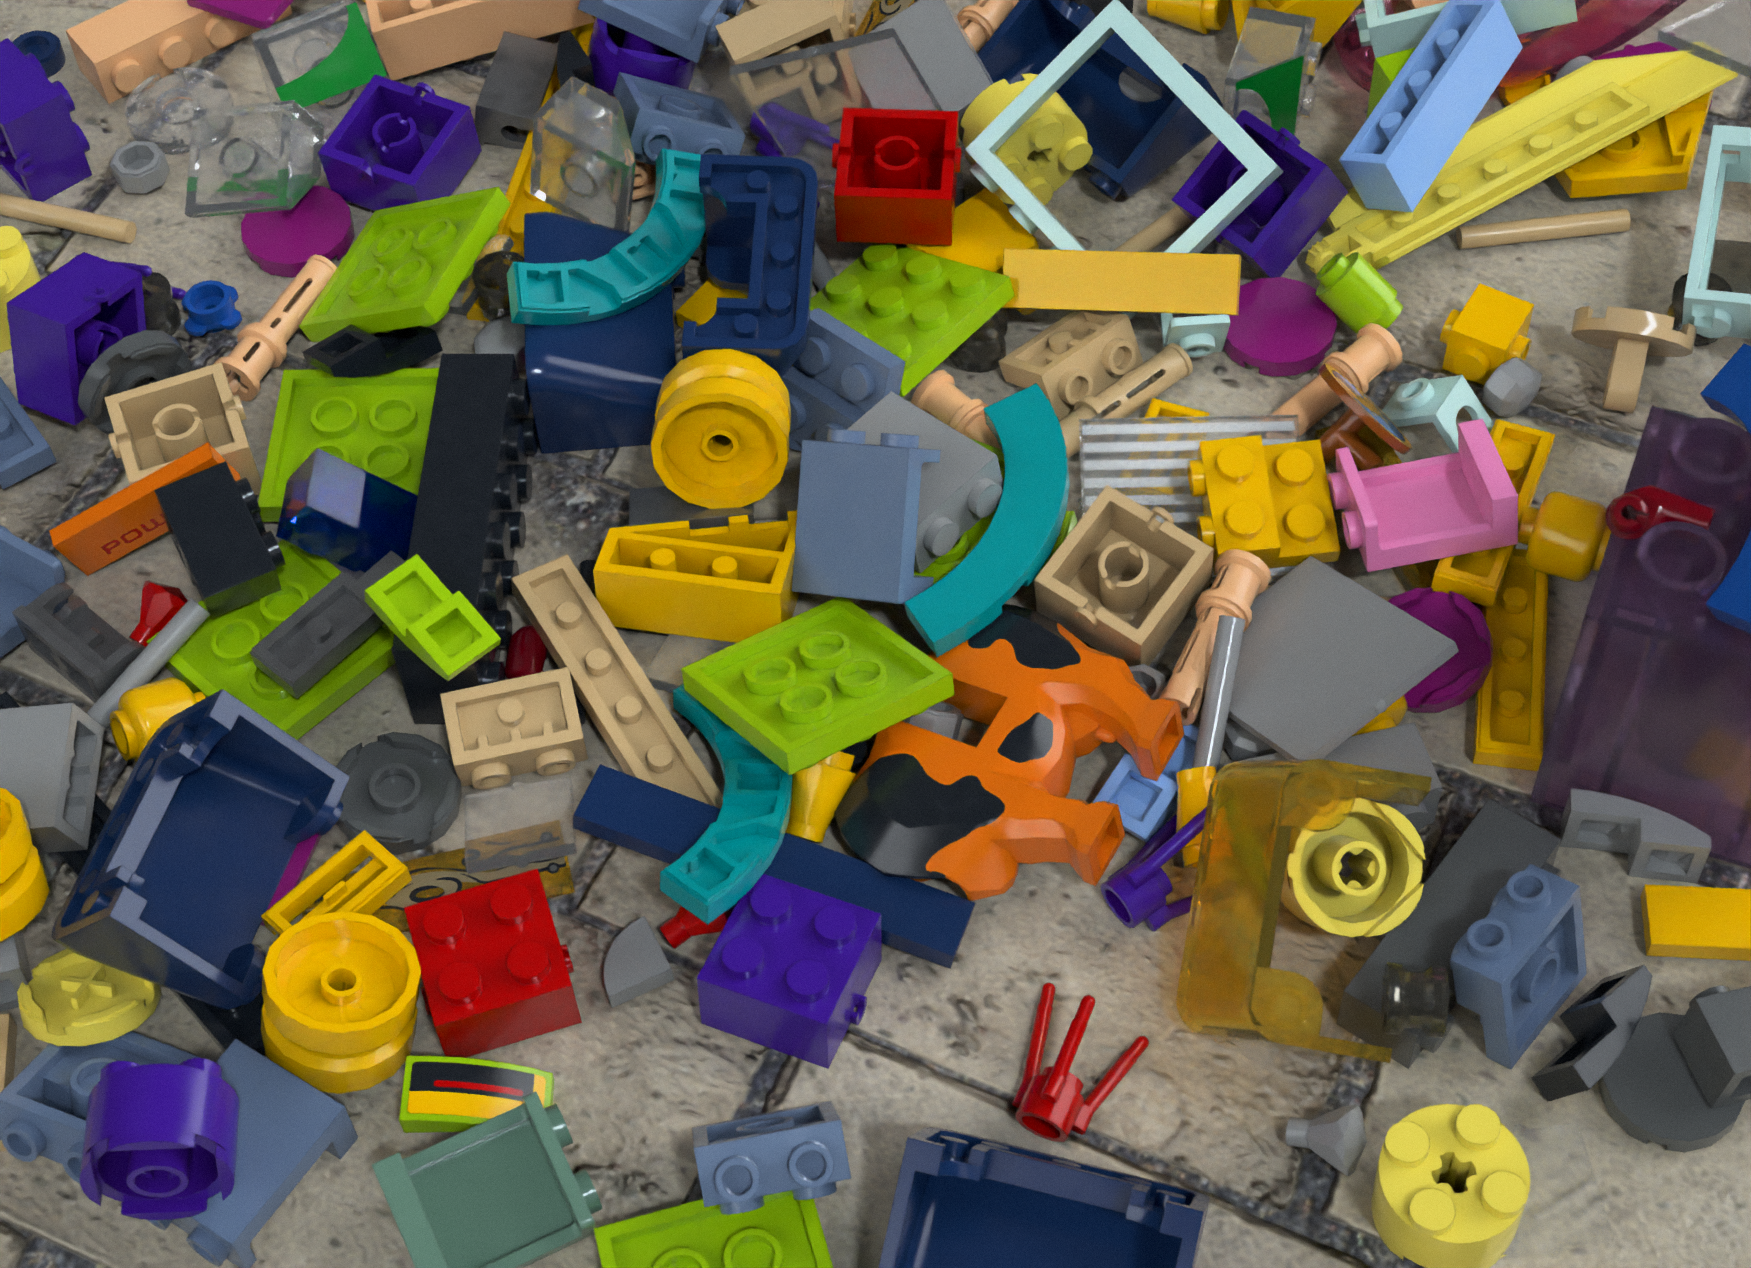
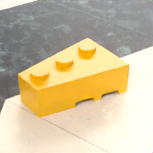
M797 510L787 511V520L749 524L748 515L728 517L729 526L690 529L689 520L609 528L593 569L596 599L614 627L738 643L793 617L800 592L792 591Z

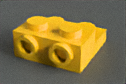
M1261 435L1199 442L1197 459L1188 460L1187 462L1188 484L1191 497L1202 498L1204 516H1197V538L1214 548V575H1216L1214 565L1220 554L1234 549L1247 551L1259 557L1269 569L1297 566L1309 556H1313L1323 563L1338 561L1341 549L1320 439L1263 445Z

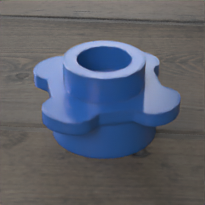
M214 280L199 282L192 286L186 292L181 302L183 309L188 312L189 319L184 324L187 333L192 336H201L206 332L217 333L224 329L231 330L236 328L242 321L241 313L235 309V302L239 298L237 290L232 286H226L222 282Z

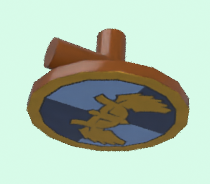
M1324 364L1318 370L1328 386L1349 407L1319 438L1325 466L1336 456V449L1349 447L1358 471L1382 467L1384 461L1358 435L1366 425L1401 454L1406 455L1412 449L1410 442L1398 427L1349 379L1329 364Z

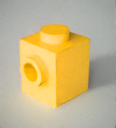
M1479 283L1462 311L1453 309L1445 321L1440 335V342L1447 344L1442 369L1457 375H1463L1466 380L1485 385L1497 367L1511 358L1517 357L1526 360L1532 343V339L1527 338L1534 304Z

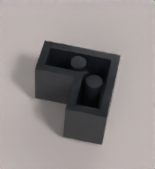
M226 461L154 490L170 536L193 586L197 587L204 605L210 613L211 619L282 590L277 568L286 565L279 545L272 531L266 532L259 515V512H261L259 504L247 478L235 481Z

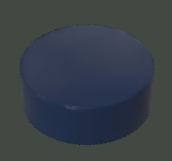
M41 30L30 31L20 35L12 42L24 55L32 53L38 59L47 78L60 71L65 64L66 57L61 42L51 32Z

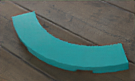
M662 148L655 160V195L645 222L627 239L613 247L608 254L589 262L586 259L562 263L537 264L513 261L507 272L511 322L530 325H571L596 321L632 309L665 289L681 273L700 245L706 230L703 193H700L699 187L701 155Z
M1037 383L984 408L986 424L996 437L1005 462L1003 492L997 511L988 529L973 550L951 572L925 591L904 602L908 618L936 657L967 641L1003 613L1002 605L1022 585L1029 586L1048 559L1060 534L1067 510L1070 486L1067 451L1060 422L1050 401Z
M683 684L673 690V708L686 717L710 743L720 762L725 786L723 804L717 821L712 824L710 823L707 830L687 852L660 871V891L708 925L736 904L756 884L773 861L783 842L790 819L792 775L789 776L685 691Z

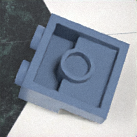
M619 72L613 93L619 104H621L636 160L656 165L655 160L662 148L700 155L740 154L746 135L722 98Z
M820 308L811 310L806 348L794 365L781 378L789 391L791 425L789 448L801 451L802 440L827 441L828 429L847 430L888 393L892 391L899 395L906 361Z
M1529 864L1525 870L1517 872L1509 878L1507 885L1503 886L1496 894L1490 908V913L1486 918L1474 922L1469 927L1467 933L1456 943L1450 958V968L1453 970L1457 1003L1480 1014L1487 1058L1510 1070L1587 974L1580 886L1533 864Z
M132 1031L114 1040L89 1046H56L49 1044L0 1093V1140H2L6 1150L15 1158L25 1162L34 1161L39 1155L63 1164L66 1173L73 1180L80 1183L88 1099L90 1092L100 1081L101 1069L115 1061H131L139 1065H179L185 1060L200 1057Z
M832 1101L692 1127L694 1152L704 1207L720 1205L721 1214H738L761 1208L765 1205L763 1196L791 1190L794 1200L824 1197L837 1191V1181L851 1179L841 1119Z

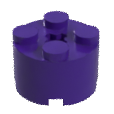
M595 17L587 57L592 63L598 99L603 101L607 97H615L613 92L619 72L689 90L696 62Z
M204 1058L188 1059L179 1065H139L131 1061H115L105 1065L101 1069L100 1081L94 1086L88 1099L80 1171V1186L84 1194L100 1206L102 1194L122 1202L121 1215L145 1220H173L195 1216L207 1211L208 1198L219 1192L222 1194V1199L225 1200L231 1194L235 1183L240 1106L236 1092L222 1079L220 1065Z

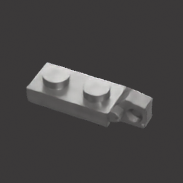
M391 550L365 573L361 570L352 575L346 571L341 572L252 648L250 655L254 664L298 699L385 624L365 602V589L406 561Z

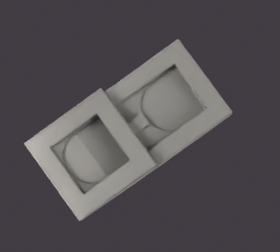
M1571 788L1560 821V847L1628 853V876L1697 883L1712 848L1711 836L1690 823L1649 805L1595 791Z

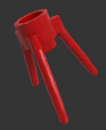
M1046 983L1042 987L1022 1083L1012 1104L1018 1109L1015 1115L1016 1120L1025 1129L1044 1139L1064 1142L1068 1139L1071 1130L1081 1135L1085 1134L1095 1111L1137 1062V1059L1148 1047L1149 1040L1145 1036L1137 1037L1084 1099L1080 1094L1083 1083L1079 1078L1070 1073L1069 1070L1095 1006L1094 997L1086 995L1082 998L1076 1015L1071 1022L1054 1066L1045 1067L1042 1075H1039L1056 991L1054 984Z

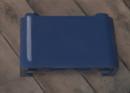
M1020 0L980 50L978 56L994 83L1004 78L1009 84L1023 81L1025 79L1021 74L1032 73L1039 75L1088 26L1096 15L1088 6L1084 4L1080 6L1073 1L1069 3L1068 0ZM1116 32L1056 91L1083 123L1087 131L1088 143L1091 145L1093 153L1088 163L1082 168L1092 174L1088 181L1102 194L1112 200H1115L1119 194L1126 198H1131L1213 134ZM1183 63L1182 67L1228 113L1207 78L1186 63ZM1124 72L1159 95L1161 99L1142 102L1127 97L1119 87L1120 74Z
M701 154L699 187L700 193H703L708 276L714 284L721 288L749 292L748 298L717 297L715 314L708 322L698 327L696 321H684L682 337L683 359L703 350L734 349L757 356L776 370L780 378H782L804 352L808 342L818 209L817 173L809 163L792 157Z
M549 211L525 213L524 262L535 264L562 263L586 259L589 262L608 254L613 247L627 239L632 233ZM685 268L665 289L646 302L623 313L596 321L571 325L525 324L527 384L542 454L651 445L657 398L664 377L676 366L673 300L676 299L675 288L686 287Z
M223 689L175 714L156 730L143 749L55 921L51 935L53 940L78 955L223 1010H230L249 1004L262 990V970L265 964V953L252 944L262 922L261 915L267 911L296 845L314 834L319 836L326 834L338 821L343 811V803L339 800L350 776Z
M927 1127L907 1137L878 1268H1195L1210 1198L1179 1186L967 1133Z

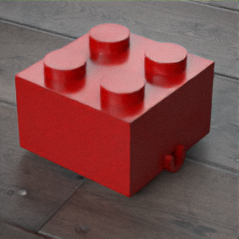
M843 107L840 142L833 143L832 168H837L834 205L838 242L952 246L957 175L961 171L962 148L959 147L958 111Z
M538 868L404 907L421 969L424 986L420 988L426 1004L425 1008L428 1016L432 1015L434 1026L446 1057L466 1058L582 1023L569 973L574 972L567 945H560Z

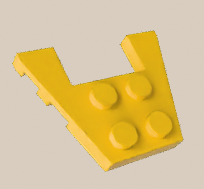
M1550 72L1505 74L1499 83L1498 92L1500 99L1507 107L1551 83ZM1714 89L1554 176L1570 198L1687 189Z

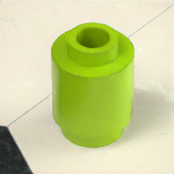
M1358 252L1352 253L1347 257L1342 253L1336 254L1320 269L1316 276V279L1320 282L1315 293L1316 296L1354 333H1358L1363 326L1369 323L1378 324L1387 329L1403 309V305L1396 299L1397 290Z

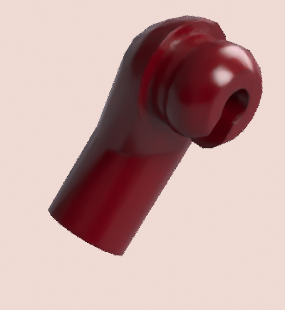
M1649 485L1620 495L1612 500L1607 507L1605 518L1610 531L1619 538L1635 540L1664 530H1671L1702 543L1713 521L1716 509L1662 488Z
M533 625L519 628L509 640L504 667L507 679L544 672L543 667L548 649Z

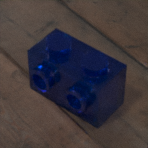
M316 448L287 480L276 537L354 572L359 570L364 573L367 572L391 550L407 561L418 495Z

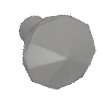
M1358 1104L1340 1107L1313 1120L1290 1117L1286 1127V1144L1288 1146L1311 1149L1347 1176L1355 1172L1367 1143L1363 1115Z

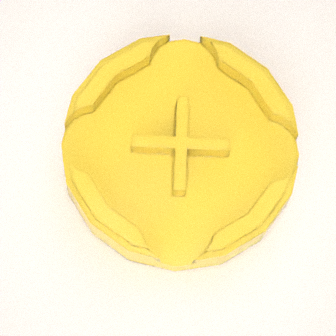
M68 948L40 962L31 970L33 979L28 982V985H25L22 981L17 991L24 1028L36 1039L56 1046H89L114 1040L138 1028L155 1012L162 996L160 985L78 955Z

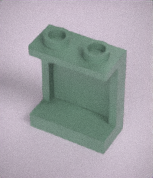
M535 1091L522 1097L523 1104L407 1158L402 1159L398 1152L372 1164L415 1268H524L594 1235L593 1228H595V1222L591 1214L602 1210V1204L586 1169L573 1174L562 1148L572 1144L573 1141L556 1103L543 1108Z

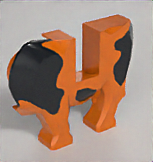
M1003 604V613L967 641L939 657H936L933 651L927 655L953 674L955 695L944 700V702L960 709L964 717L989 725L977 747L900 721L877 733L867 761L856 774L834 812L841 835L854 854L882 875L908 878L918 882L946 878L958 884L966 893L969 901L1005 893L1014 884L1019 871V863H1069L1084 882L1096 886L1125 837L1118 804L1107 801L1088 804L1083 799L1065 798L1070 791L1076 759L1090 754L1103 742L1114 743L1117 741L1131 754L1140 774L1143 777L1157 781L1184 736L1179 703L1164 698L1152 700L1146 691L1135 681L1131 670L1123 659L1088 647L1061 624L1034 610L1010 604Z

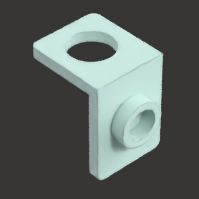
M1160 313L1163 348L1170 343L1178 344L1186 351L1189 357H1203L1214 352H1222L1230 327V317L1228 314L1173 318V314Z
M1463 375L1430 380L1419 378L1409 383H1404L1396 389L1382 409V412L1397 427L1433 422L1452 453L1459 452L1456 417L1462 407L1469 412L1472 420L1483 419L1489 433H1491L1494 425Z

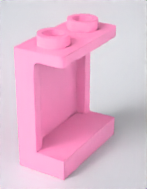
M1483 419L1458 423L1459 452L1358 471L1349 447L1335 450L1337 472L1327 474L1332 506L1334 510L1344 509V512H1342V527L1349 550L1359 549L1367 572L1518 544V494Z

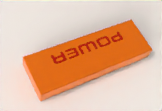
M208 442L49 530L53 547L87 576L168 532L154 490L226 460ZM226 461L234 480H240V474Z

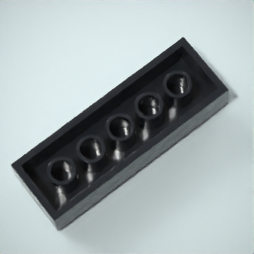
M514 354L441 355L407 560L418 554L452 594L460 591L499 635L501 643L447 681L424 663L394 634L392 653L415 724L446 725L440 697L441 693L505 680L504 663L499 662L501 648H508L509 640L512 636V616L510 610L506 609L508 597H514L511 578L519 575L518 562L513 560L515 548H524L526 539V521L524 512H520L522 500H530L532 495V470L530 464H527L528 454L537 453L539 444L535 419L528 418L530 396L527 378H519Z

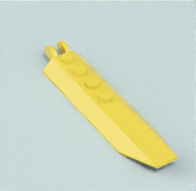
M1700 48L1594 60L1472 124L1413 212L1368 209L1365 207L1355 187L1347 190L1346 196L1327 218L1334 233L1324 237L1321 242L1317 241L1315 245H1312V248L1308 250L1305 263L1317 275L1320 269L1336 254L1342 253L1347 257L1352 253L1358 252L1375 270H1378L1736 78L1738 71Z

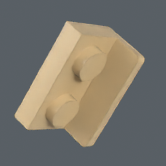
M1071 311L998 362L1005 381L1024 388L1037 383L1050 401L1060 421L1074 411V405L1077 401L1087 395L1095 397L1124 377L1125 374L1143 363V359L1128 315L1104 311Z
M569 667L440 694L453 765L458 779L461 780V786L473 785L476 789H493L509 783L512 779L511 776L535 771L544 776L558 775L572 770L576 766V762L588 759Z

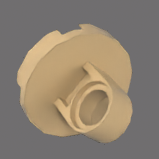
M1590 306L1580 307L1575 310L1571 330L1572 336L1585 343L1613 350L1602 408L1628 413L1634 412L1647 355L1684 357L1693 353L1697 332L1696 327L1688 323L1683 324L1682 330H1672L1674 317L1638 309L1607 306L1605 318H1592L1593 309Z

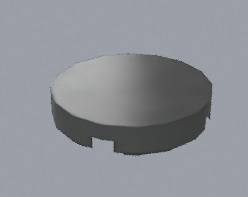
M144 330L122 338L107 348L87 370L79 386L78 404L83 415L100 431L106 434L113 433L114 430L104 397L190 372L191 361L189 356L174 337L162 330Z
M391 732L378 735V741L371 742L362 747L361 742L348 750L336 765L338 769L350 776L339 800L343 803V811L336 825L350 841L365 830L391 854L399 855L424 849L446 834L458 817L462 787L461 780L458 779L450 755L441 745L418 734Z
M1659 1012L1642 1016L1621 1055L1599 1080V1093L1609 1115L1629 1136L1645 1144L1651 1140L1657 1144L1668 1145L1666 1150L1684 1153L1712 1146L1732 1130L1745 1101L1710 1108L1673 1036L1674 1031L1685 1015Z

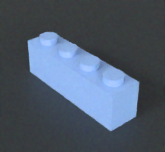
M1449 0L1339 159L1366 208L1401 212L1414 211L1523 49L1500 0Z

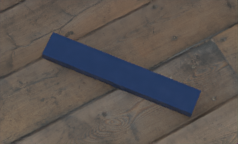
M600 764L573 815V828L662 862L672 864L698 841L710 823L712 824L717 821L721 809ZM785 833L783 842L773 861L763 873L880 913L883 944L950 969L975 906V902L912 879L884 876L864 861Z

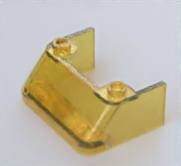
M1323 759L1240 760L1225 765L1216 773L1209 789L1176 994L1177 1013L1182 1023L1190 1031L1197 1035L1378 1068L1390 1064L1391 1048L1319 1036L1323 1003L1316 986L1301 974L1270 968L1291 829L1324 832L1338 827L1347 819L1352 811L1355 796L1418 807L1430 792L1432 777Z

